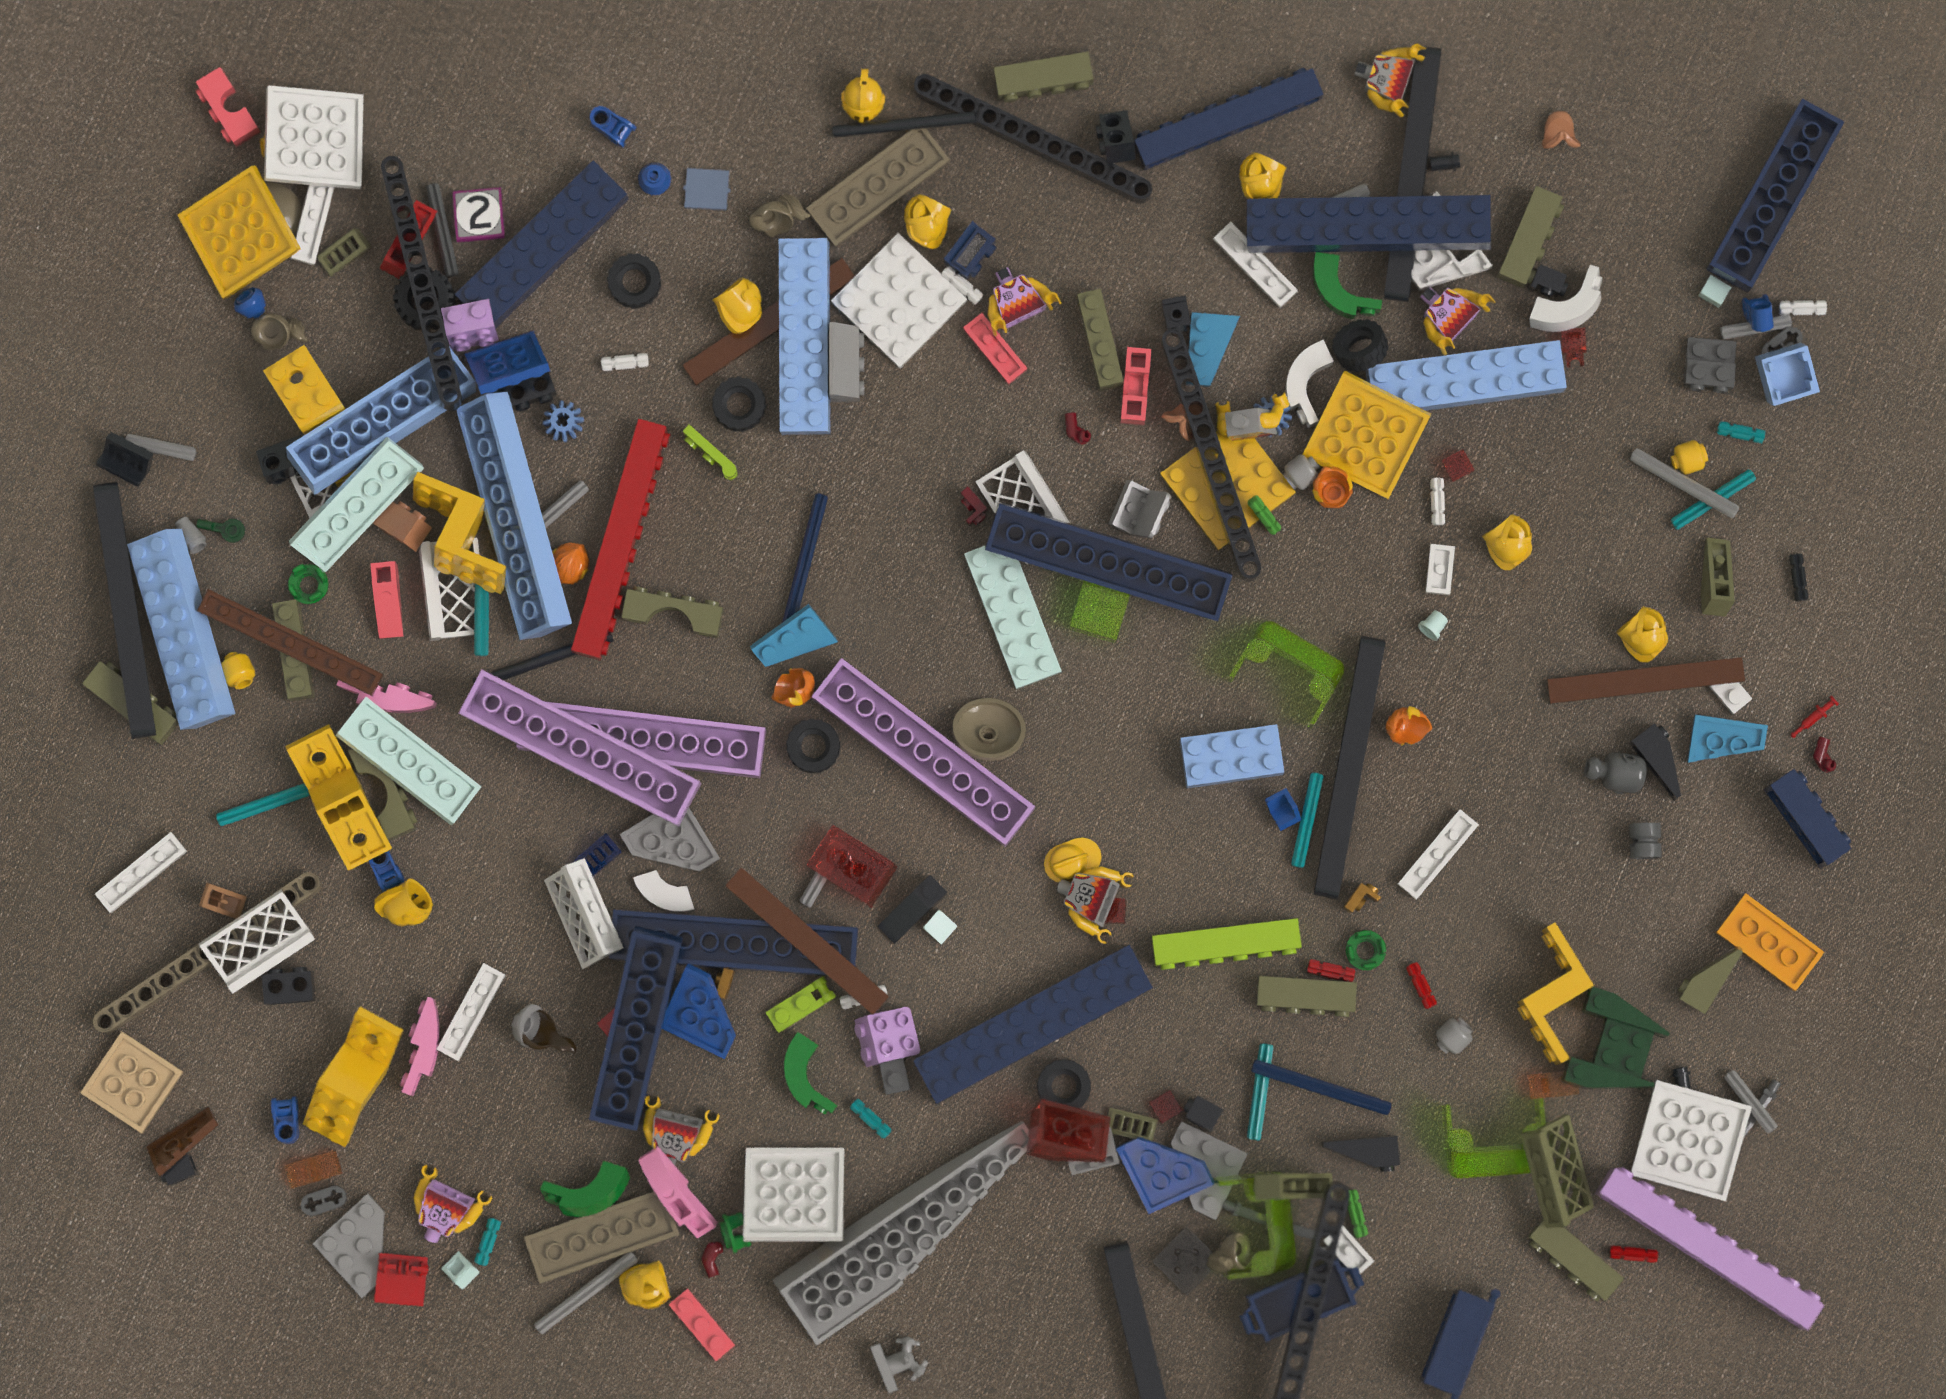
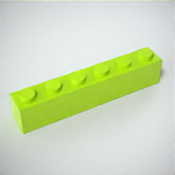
M1298 918L1151 937L1155 966H1160L1161 970L1175 969V964L1185 963V967L1199 966V961L1209 960V964L1224 963L1223 958L1233 957L1234 961L1248 960V955L1257 954L1258 958L1272 957V952L1282 951V955L1297 954L1296 949L1302 948Z

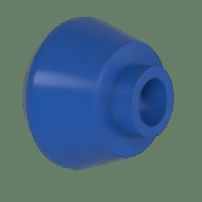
M649 163L641 169L638 182L645 193L660 195L669 188L671 175L664 165Z
M252 287L242 292L234 301V310L246 318L253 317L256 319L264 313L266 305L261 289Z

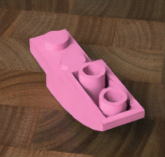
M339 680L337 682L339 688L358 694L356 700L358 705L367 697L385 712H420L433 709L437 704L432 700V695L419 691L418 695L409 692L410 687L396 682L395 686L389 684L386 693L383 692V687L378 686L373 697Z
M428 997L426 1001L422 1000L417 1013L421 1015L418 1024L413 1023L409 1033V1037L412 1038L410 1043L418 1045L419 1048L418 1051L413 1050L409 1063L412 1064L410 1072L404 1073L400 1086L403 1087V1093L414 1096L422 1074L432 1076L438 1055L440 1023L436 1001L431 997Z
M658 1146L639 1158L638 1161L651 1187L679 1226L685 1224L696 1238L701 1237L716 1227V1219L687 1187L689 1181Z

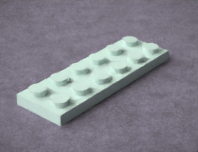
M386 437L289 540L290 545L326 572L414 480L417 472H421L424 469L423 465L394 441Z
M985 546L964 553L1016 690L1061 673V668L1019 560L986 551Z
M367 697L362 700L335 735L451 826L481 788L478 783Z

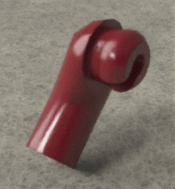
M1074 412L1065 413L1067 436L1077 444L1083 445L1089 442L1091 433L1077 425V414Z
M1819 737L1813 759L1821 771L1825 773L1832 772L1836 768V762L1827 753L1831 740Z
M719 1241L707 1244L701 1257L708 1279L719 1275L715 1263L718 1254L723 1252V1245Z

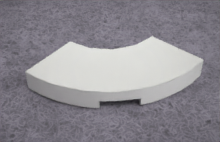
M657 870L633 877L639 891L654 905L674 912L695 910L688 887H676L667 884L660 878Z

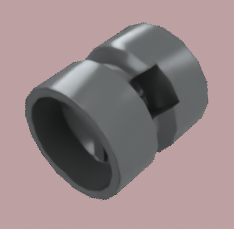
M1661 823L1629 824V838L1633 840V843L1630 844V859L1662 858V844L1658 842V839L1661 837Z

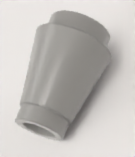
M183 517L175 523L177 529H182L190 554L198 553L206 547V537L188 517Z

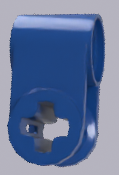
M604 106L595 107L590 113L592 127L621 148H624V142L630 133L636 130L635 125ZM605 114L608 119L604 124H598L594 121L595 116Z
M1763 294L1760 298L1749 300L1742 298L1744 317L1748 320L1752 329L1757 332L1771 330L1774 325L1772 303L1769 301L1768 295Z
M389 850L385 852L386 860L382 864L375 863L374 859L369 860L382 892L405 882V878Z
M297 1096L285 1100L272 1098L271 1110L274 1120L275 1137L284 1144H292L297 1141L300 1133ZM286 1126H291L293 1129L292 1136L288 1139H283L281 1136L282 1129Z

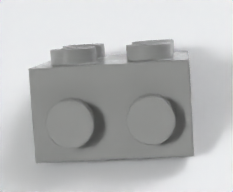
M1126 480L1108 525L1131 536L1153 538L1160 529V521L1163 514L1169 508L1171 495L1163 491L1149 490L1131 480Z

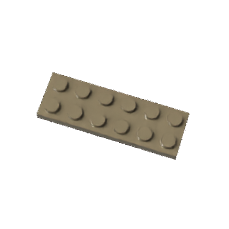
M926 128L910 130L808 206L806 210L836 248L948 164L950 159Z
M651 1192L608 1207L597 1214L579 1217L525 1236L524 1239L539 1283L541 1284L678 1236L680 1233L674 1218L664 1207L656 1193Z

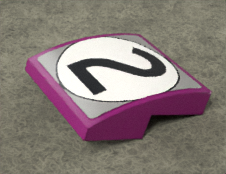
M501 187L453 192L457 242L505 238Z

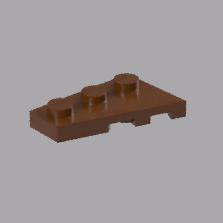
M209 1107L146 1146L153 1166L159 1176H162L218 1126L214 1113Z

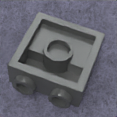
M1688 337L1683 386L1689 387L1691 391H1704V388L1713 389L1714 393L1726 394L1728 390L1731 391L1734 388L1736 341Z

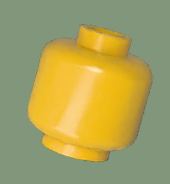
M1696 440L1675 446L1674 455L1670 456L1673 468L1675 470L1679 469L1684 475L1704 469L1705 462H1708L1704 445L1702 443L1699 444Z
M237 652L227 654L224 657L225 660L221 663L227 685L235 689H244L250 686L256 674L249 656L243 653L238 654Z

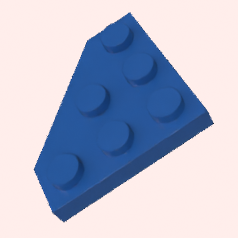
M688 963L666 1010L662 1029L725 1059L736 1034L711 975Z
M1137 1137L1116 1148L1148 1214L1215 1184L1204 1160L1145 1138Z

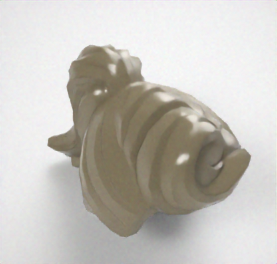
M783 194L779 196L777 201L767 202L760 206L750 215L749 219L750 226L759 232L764 231L769 237H775L778 234L787 233L791 230L793 218L805 220L810 217V214L804 211L797 198L790 194Z
M266 314L254 320L252 324V337L267 350L281 349L288 343L289 339L307 342V338L304 335L305 326L298 318L295 319L293 317L287 321L280 315Z
M1237 1232L1228 1236L1222 1243L1220 1250L1209 1255L1207 1266L1217 1273H1227L1231 1268L1237 1270L1246 1269L1253 1262V1258L1250 1255V1241L1243 1232Z

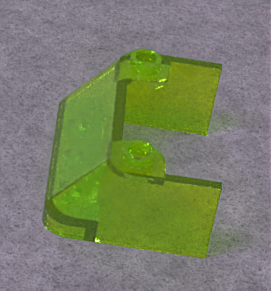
M1265 621L1256 630L1228 680L1230 682L1233 681L1246 658L1254 663H1262L1269 658L1272 651H1275L1315 675L1310 683L1309 690L1315 699L1321 701V704L1307 726L1312 729L1344 674V666L1337 658L1273 621Z
M1544 1098L1535 1099L1537 1123L1527 1125L1522 1133L1534 1131L1546 1124ZM1450 1105L1442 1106L1447 1170L1452 1177L1461 1179L1531 1173L1523 1142L1522 1144L1473 1147V1138L1470 1132L1465 1129H1452Z
M1279 1171L1214 1178L1215 1184L1218 1186L1243 1184L1244 1194L1250 1201H1265L1270 1250L1255 1253L1249 1268L1243 1270L1231 1269L1227 1273H1223L1228 1280L1270 1275L1289 1269L1296 1262L1291 1199L1256 1200L1254 1192L1255 1175L1283 1174Z

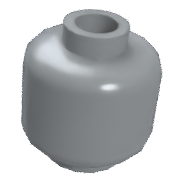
M1299 454L1284 466L1285 473L1283 476L1294 490L1296 488L1305 490L1313 484V481L1318 476L1317 469L1320 466L1312 456L1306 458L1304 455Z
M1450 1018L1436 1032L1439 1040L1437 1045L1446 1054L1449 1051L1453 1054H1459L1471 1043V1033L1473 1030L1463 1019Z

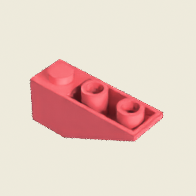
M395 561L370 563L379 639L404 637L398 564Z

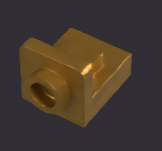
M1369 883L1366 885L1359 884L1343 909L1350 914L1354 910L1359 912L1367 901L1363 898L1365 895L1378 902L1381 899L1378 895L1379 890Z
M724 968L723 973L718 972L715 986L718 987L717 991L720 998L727 999L735 971Z

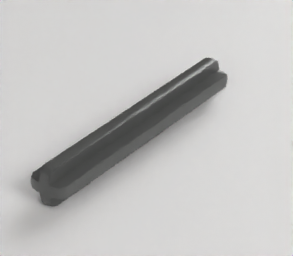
M438 183L427 185L426 190L430 207L438 211L433 221L445 275L453 277L458 275L459 272Z

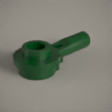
M198 519L197 528L221 533L222 537L230 543L239 542L245 535L244 524L237 519L226 520L223 524Z

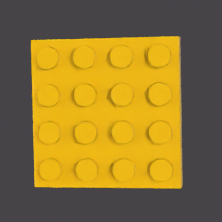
M250 166L178 214L183 227L222 299L230 297L301 250L256 166Z
M1344 371L1302 455L1306 458L1312 456L1317 464L1322 467H1337L1344 470L1350 476L1351 481L1389 499L1431 413Z
M1216 431L1248 528H1250L1259 521V518L1248 505L1249 499L1257 495L1271 512L1296 492L1255 438L1232 441L1227 435H1220ZM1195 447L1162 471L1160 475L1219 551L1228 544ZM1212 449L1204 453L1207 460L1214 461L1218 458V454ZM1220 472L1212 475L1215 483L1220 484L1226 480L1224 474ZM1223 495L1220 498V502L1223 506L1227 507L1233 504V499L1229 495ZM1231 518L1228 520V526L1231 529H1238L1241 527V522L1237 518Z

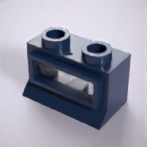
M972 220L945 256L944 264L950 266L966 280L970 276L975 277L982 268V265H980L981 261L985 257L990 258L997 247L994 245L996 239Z

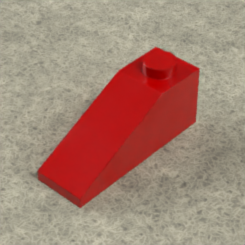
M416 200L413 207L423 240L438 211ZM408 233L403 239L411 242L415 240L416 235ZM397 234L380 269L399 279L406 272V266Z

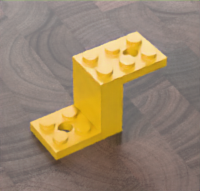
M305 345L263 370L304 435L345 410V407ZM301 373L303 374V379L300 383L293 384L291 383L292 375ZM355 470L335 482L337 487L341 486Z
M417 472L413 481V501L421 507H430L437 510L441 515L449 517L435 545L434 567L443 574H453L459 577L465 583L477 584L487 592L501 594L505 587L506 566L469 551L483 522L485 499Z
M329 724L285 746L309 791L317 814L348 871L392 849L369 805L359 779ZM316 752H323L325 754L324 759L320 762L313 761L312 756ZM363 833L366 837L361 843H355L352 841L354 835Z
M1553 923L1542 930L1544 935L1541 937L1548 948L1552 947L1557 954L1554 959L1561 970L1565 968L1567 972L1518 1001L1520 1007L1517 1010L1524 1021L1529 1020L1533 1027L1530 1029V1032L1535 1040L1543 1043L1546 1048L1543 1050V1053L1547 1060L1558 1065L1569 1059L1544 1015L1594 985L1556 923Z
M359 1007L355 1013L345 1043L317 1083L303 1125L329 1138L332 1142L346 1147L351 1139L360 1112L387 1074L403 1029Z

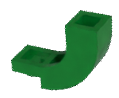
M1315 253L1313 282L1319 297L1329 309L1340 316L1353 320L1356 316V310L1361 311L1360 314L1365 316H1375V313H1380L1382 300L1354 296L1341 286L1338 279L1340 255Z
M797 1032L789 1044L784 1061L785 1079L789 1090L805 1108L809 1106L811 1101H814L815 1105L813 1107L825 1115L828 1111L833 1114L838 1105L814 1090L807 1078L809 1060L819 1046Z
M603 1161L596 1178L583 1188L568 1189L543 1181L540 1190L545 1201L552 1205H558L563 1215L585 1217L602 1212L614 1204L624 1192L630 1175L625 1167Z

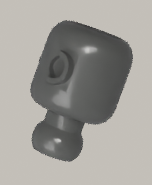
M1611 752L1606 755L1604 761L1596 757L1588 758L1585 763L1584 774L1590 780L1602 778L1604 787L1615 793H1637L1644 786L1647 768L1645 760L1638 755Z

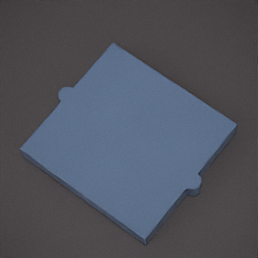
M687 168L686 185L683 187L686 191L684 207L727 211L728 193H730V188H728L729 171Z

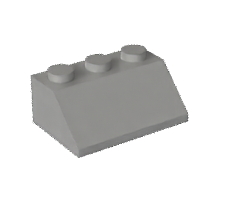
M829 322V395L831 402H860V395H864V381H860V371H864V357H860V348H864V333H859V326Z

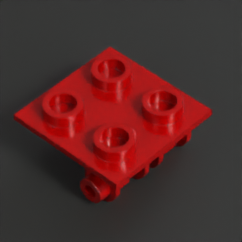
M379 1253L374 1302L423 1306L426 1275L428 1274V1257Z

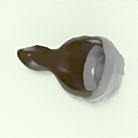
M529 1004L513 1017V1022L511 1023L512 1034L522 1046L530 1047L534 1050L552 1047L561 1053L570 1052L575 1054L577 1052L573 1040L560 1036L557 1033L551 1016L538 1005Z

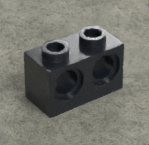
M1127 110L1099 114V124L1095 125L1097 139H1102L1099 141L1100 154L1106 156L1107 164L1136 160L1134 139Z
M549 372L537 378L532 377L523 380L517 385L503 387L504 392H508L512 409H516L517 412L529 409L530 404L538 401L540 404L553 400V396L557 395ZM539 380L547 382V388L543 391L535 390V384ZM516 388H521L525 391L521 399L512 398V392Z
M302 435L256 451L263 476L269 485L281 484L287 478L295 475L300 476L287 458L286 447L303 437ZM279 462V466L276 469H270L272 464Z
M307 967L292 968L290 973H283V969L268 970L267 975H262L265 1005L316 1001L314 972L307 971ZM299 978H304L307 982V986L303 991L295 989V982ZM275 980H280L282 990L274 994L270 989L271 983Z
M1198 1095L1194 1099L1189 1098L1183 1109V1112L1186 1113L1184 1117L1186 1120L1209 1132L1213 1130L1223 1111L1222 1108Z

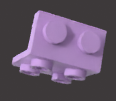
M489 299L441 308L446 336L452 350L462 352L469 350L472 346L480 345L481 347H486L498 341Z
M903 1007L855 1019V1033L860 1041L861 1058L865 1062L866 1067L920 1053V1046L910 1008Z

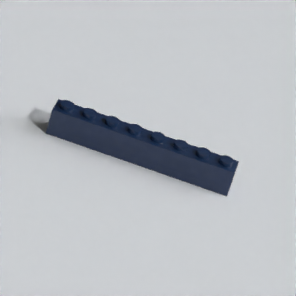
M1301 68L1293 72V76L1284 79V77L1276 78L1270 82L1271 85L1264 88L1261 85L1248 90L1249 94L1242 97L1239 94L1226 99V103L1219 106L1217 103L1211 104L1204 108V112L1195 115V112L1188 113L1181 117V121L1174 124L1172 121L1166 122L1159 126V130L1154 132L1146 130L1139 133L1137 138L1134 139V146L1144 171L1322 100L1324 94L1313 68L1309 70Z

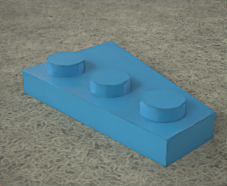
M1192 312L1189 354L1200 386H1211L1240 316ZM1186 381V385L1194 386L1193 383Z
M807 604L753 643L750 648L762 664L767 667L837 643L838 641L813 608Z
M1694 714L1687 762L1764 750L1768 725Z

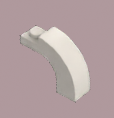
M1589 266L1580 291L1569 300L1556 302L1537 297L1530 315V327L1548 332H1560L1573 329L1587 321L1595 313L1601 302V291L1599 289L1602 277L1599 274V267Z
M1324 340L1309 346L1298 355L1289 370L1285 385V393L1290 410L1299 407L1300 410L1297 411V415L1301 423H1306L1308 428L1317 425L1318 418L1307 396V382L1315 373L1332 366L1334 362Z

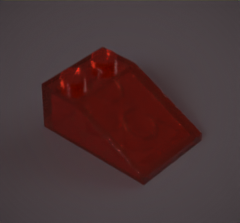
M834 825L831 826L806 865L869 908L873 907L898 868L892 861Z
M1041 1099L1031 1111L1026 1154L1051 1161L1104 1163L1106 1161L1110 1117Z

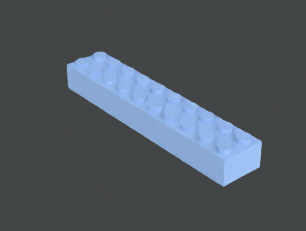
M508 392L485 394L460 406L456 411L481 498L485 499L484 512L498 563L506 566L505 588L519 639L543 637L572 624Z

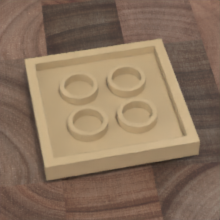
M121 1031L81 1091V1094L140 1133H144L183 1074V1071Z

